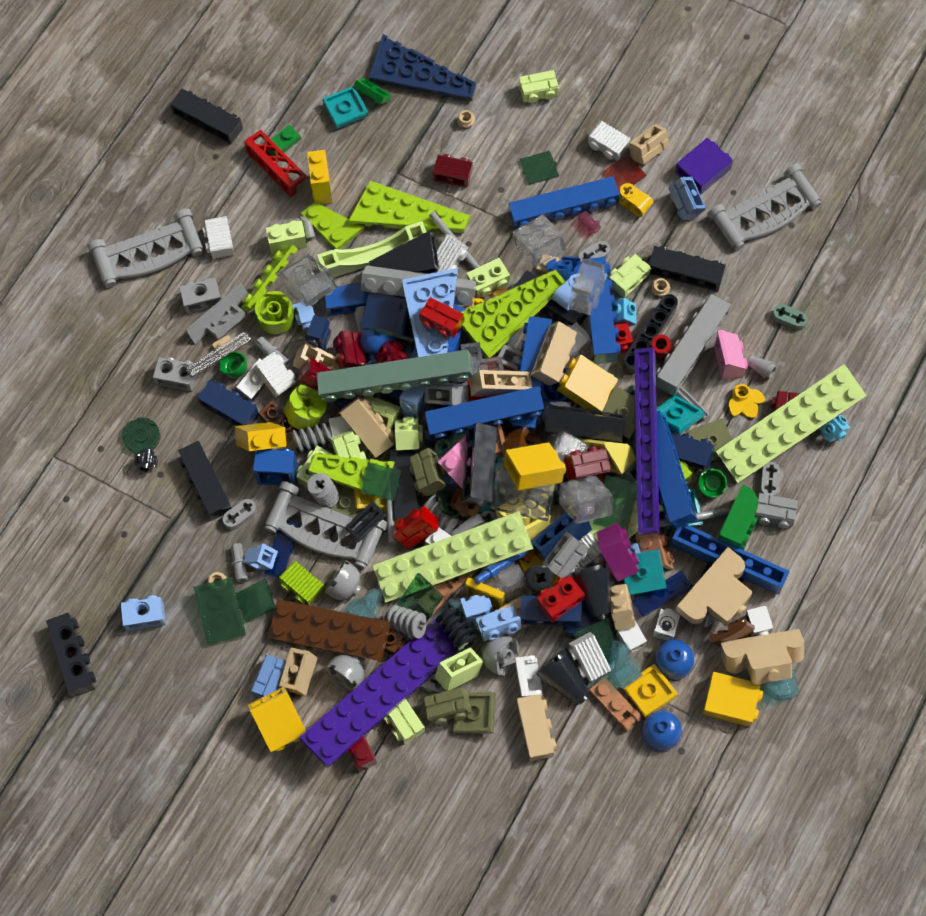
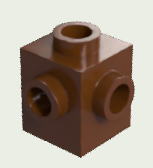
M457 487L449 505L458 510L457 513L464 517L469 515L475 517L482 507L462 502L463 489Z

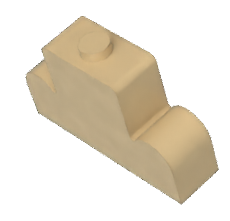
M728 547L678 604L676 612L692 624L701 623L707 612L725 626L736 615L740 616L747 608L744 605L752 594V591L738 580L745 569L744 560Z
M795 629L721 642V658L726 670L730 673H740L747 669L754 685L791 679L792 663H798L804 659V639L800 630Z

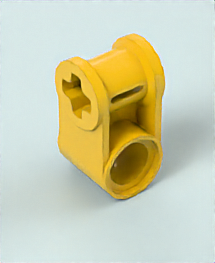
M626 183L620 187L619 204L630 210L634 215L642 217L652 206V198L632 184Z

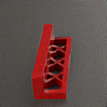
M262 130L244 140L245 152L289 197L296 194V186L306 180L307 175ZM261 137L265 144H256L254 141ZM266 150H274L276 156H268ZM278 161L286 162L288 167H279L277 163ZM289 173H297L300 177L293 181L289 177Z

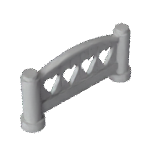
M797 163L785 170L783 173L786 177L785 180L727 211L722 204L716 205L708 211L707 215L711 221L716 223L731 247L738 251L745 246L744 241L773 233L792 222L807 207L814 210L822 203L803 175V169ZM786 193L798 198L800 203H794L792 207L787 206ZM771 201L783 206L785 211H779L778 215H773L771 213ZM756 210L769 215L770 218L762 223L756 222ZM740 217L752 222L754 227L748 228L747 231H742L740 229Z
M182 209L174 214L175 223L110 246H106L105 241L102 239L90 242L87 248L89 253L93 255L103 284L110 288L116 285L117 279L133 278L154 273L176 263L187 254H192L193 257L202 255L203 247L192 221L193 215L191 210ZM171 237L183 244L182 248L169 251L168 247ZM154 243L166 250L163 255L151 256ZM138 249L146 254L148 259L146 261L141 260L140 263L136 264L133 261ZM121 255L131 262V265L118 270L116 266Z
M285 481L281 482L278 488L280 492L267 518L265 529L271 533L281 530L292 540L318 553L338 558L354 559V565L365 569L372 558L382 532H385L388 527L387 522L382 520L360 542L355 539V549L351 550L348 546L343 547L340 544L341 540L350 535L345 527L354 518L296 496L299 491L298 487ZM300 511L302 526L295 528L294 525H288L287 519ZM318 518L320 533L313 535L312 532H306L304 530L305 526ZM360 521L352 530L354 531L361 524L362 521ZM336 525L337 542L324 539L322 537L323 533Z

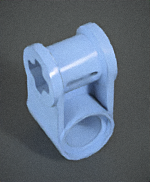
M580 274L572 275L556 290L552 300L566 310L571 309L575 302L583 295V288L586 283L585 278Z

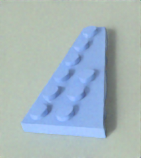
M458 268L402 280L418 357L448 352L449 336L444 338L438 334L437 330L423 327L419 314L423 307H425L429 297L453 308Z

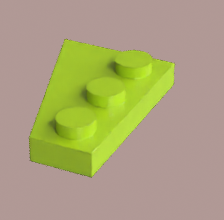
M316 202L301 212V216L310 220L313 228L334 249H341L364 231V226L358 223L349 225L348 218Z

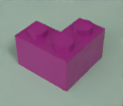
M617 522L597 532L600 551L617 581L639 572L637 564L640 561L637 554L630 551L632 547L625 528L621 529Z

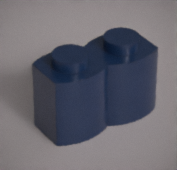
M314 315L305 335L308 343L325 351L332 333L329 328V320Z

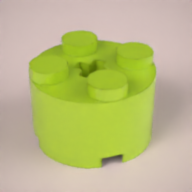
M279 291L267 292L255 304V313L262 331L270 334L287 333L294 323L295 315L292 302L284 293Z
M302 384L291 393L284 406V415L286 414L287 421L291 426L307 430V427L314 428L319 423L326 411L327 403L318 395L317 390Z

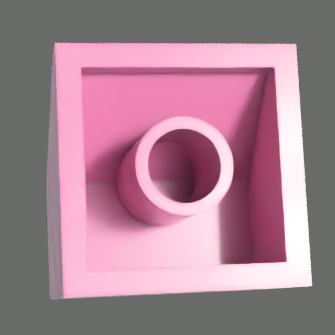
M718 330L714 351L721 380L744 377L745 370L748 369L747 359L743 358L742 355L744 352L742 341L739 342L738 335Z
M466 435L438 460V463L462 489Z

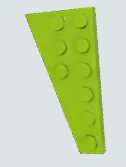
M370 181L349 219V225L358 223L372 227V225H383L384 228L402 229L405 226L422 221L425 230L429 231L430 229H439L429 217L435 211L452 233H464L471 216Z
M552 270L462 311L461 313L464 314L465 320L461 327L484 356L490 359L524 326L525 322H528L529 316L534 317L552 299L556 290L565 281L556 270Z

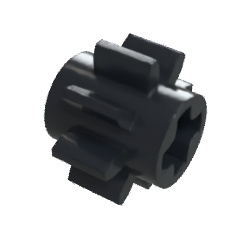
M141 449L139 454L135 453L133 462L137 469L143 472H151L152 467L157 468L158 459L154 455L155 452L149 449Z

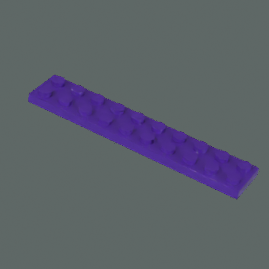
M436 619L426 627L422 638L414 637L300 736L299 740L327 768L437 672L440 662L458 653V648H454L453 642L449 641L448 636L444 633V629L440 628V623H437Z

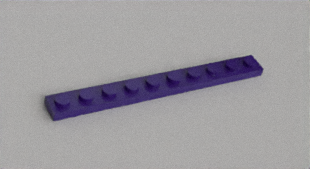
M653 347L634 350L638 533L640 535L659 533L655 349Z

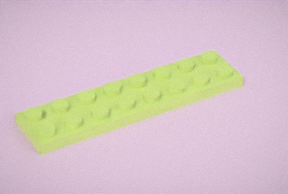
M843 364L715 452L735 481L739 483L867 395L846 365Z
M518 511L375 564L373 568L385 602H390L533 549L521 513Z

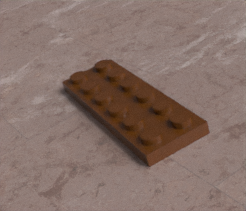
M277 599L268 638L382 662L391 622Z

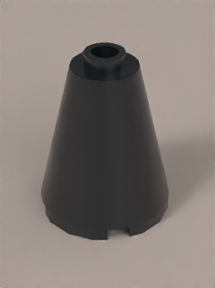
M608 564L584 568L576 574L575 571L569 573L585 594L583 603L590 617H595L596 621L608 618L607 614L611 613Z
M567 648L559 652L535 673L573 704L578 702L581 705L589 698L587 694L590 691Z

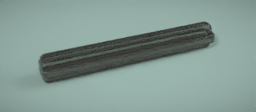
M245 331L191 364L186 368L187 374L190 377H194L251 340L249 334Z

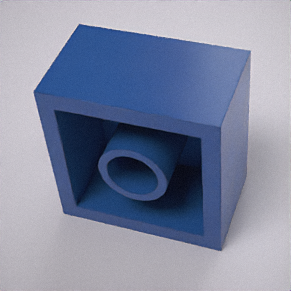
M263 449L255 451L253 472L257 484L280 486L281 482L285 481L296 486L298 463L294 451L290 449Z

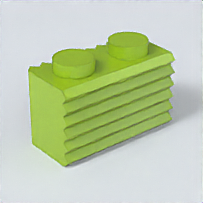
M294 561L279 577L280 586L288 593L292 591L296 595L295 599L300 604L306 603L311 606L322 592L325 591L324 584L297 561Z

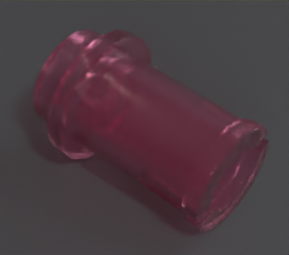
M584 211L578 217V220L588 228L589 233L595 234L600 230V222L595 221L588 212Z

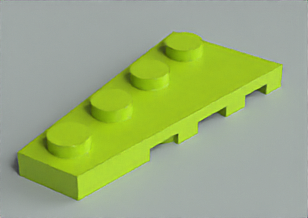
M294 245L275 251L271 257L273 260L270 265L267 264L262 270V277L253 283L252 288L254 289L243 298V305L241 306L243 311L249 312L255 308L257 300L262 298L267 292L265 287H269L276 280V272L285 268L289 262L286 260L289 255L297 252L298 249Z
M315 453L308 473L313 475L318 473L326 474L333 482L381 499L395 462H382L374 459L364 460L356 457L346 458L338 455Z

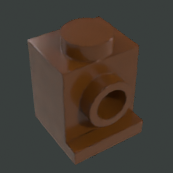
M389 628L387 639L392 637L394 641H386L384 651L394 655L406 645L404 635Z

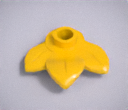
M739 384L732 391L733 398L729 401V410L733 416H737L742 412L746 417L756 418L758 414L757 404L765 402V397L759 390L750 389L745 384ZM743 392L745 396H740L738 393Z

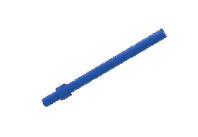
M533 549L504 559L495 565L488 566L483 573L474 578L475 583L479 585L488 578H494L498 575L499 571Z

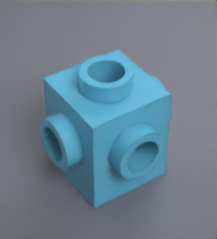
M620 298L615 301L612 311H616L617 322H613L614 325L628 322L629 327L636 325V304L626 298Z
M839 414L818 429L825 440L829 442L837 440L839 442L847 436L846 432L850 429V426L847 424L846 418Z

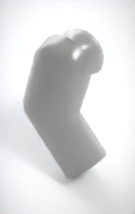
M304 216L294 220L302 221L307 239L315 237L310 220Z

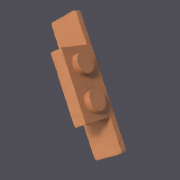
M663 527L659 528V533L640 535L638 532L635 533L640 552L659 549L663 568L674 569V557L669 551V539L664 533Z

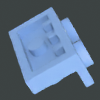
M514 606L476 617V623L483 641L495 640L499 636L513 634L522 629L521 619L517 616Z

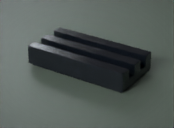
M372 501L345 529L360 542L387 515ZM375 509L354 531L352 530L369 512Z

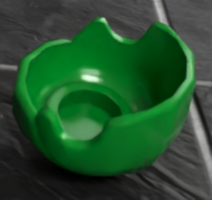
M231 351L225 354L219 361V370L226 377L236 379L246 372L247 359L244 354L238 351Z
M708 469L702 472L697 482L699 491L708 498H716L722 495L727 488L726 476L716 469Z

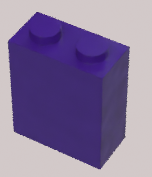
M707 137L676 163L675 173L680 177H692L701 195L731 170L733 160L728 153H724L719 148L716 142L711 141Z

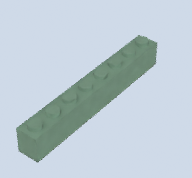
M468 350L317 373L318 395L327 402L336 401L338 398L353 399L358 395L372 396L377 392L391 393L397 389L410 390L411 387L417 386L425 388L429 387L430 384L436 383L445 385L449 381L457 380L458 382H464L469 378H474L472 356Z

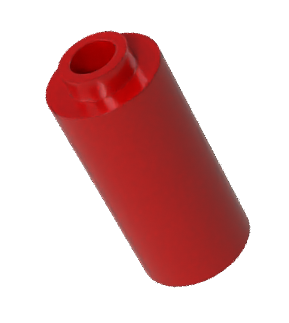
M663 334L655 336L652 340L655 358L665 360L667 355L671 354V341Z

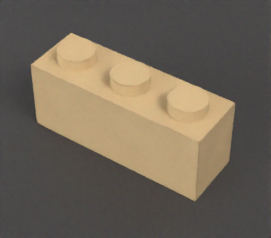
M559 321L549 325L531 376L548 386L558 383L562 379L564 367L570 359L569 353L575 345L577 332Z
M360 395L346 405L340 414L371 453L378 457L394 445L396 441L395 434L383 424L382 417L378 413L375 414L371 409L370 402L366 398L363 399Z
M541 694L517 698V707L530 762L554 757V750H557L555 738L550 737L549 731H552V724L550 718L546 719L545 711H548L546 699L542 700Z

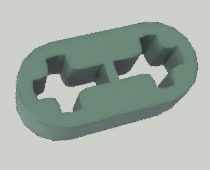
M784 304L775 306L772 313L774 321L794 330L804 329L808 320L805 313ZM780 311L784 312L782 317L778 315ZM798 318L801 319V322L799 324L796 323V320Z

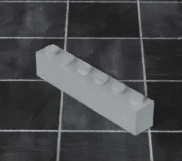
M366 265L362 272L361 291L405 297L402 280L427 274ZM457 278L454 304L472 306L475 299L476 281Z
M711 294L708 300L704 299L700 306L701 311L694 314L691 326H686L684 329L682 340L676 341L673 347L674 352L672 355L670 353L664 360V367H659L657 370L656 387L673 396L676 395L727 317L731 307L730 303Z

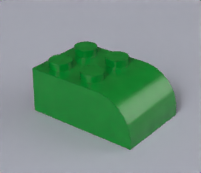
M742 484L718 539L742 550L745 549L758 519L754 517L758 508V498L755 492L748 486Z

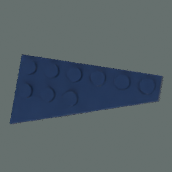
M382 34L370 73V81L473 101L476 82L459 73L455 74L449 71L447 67L436 64L434 60L413 49H407L400 42H394L388 36Z

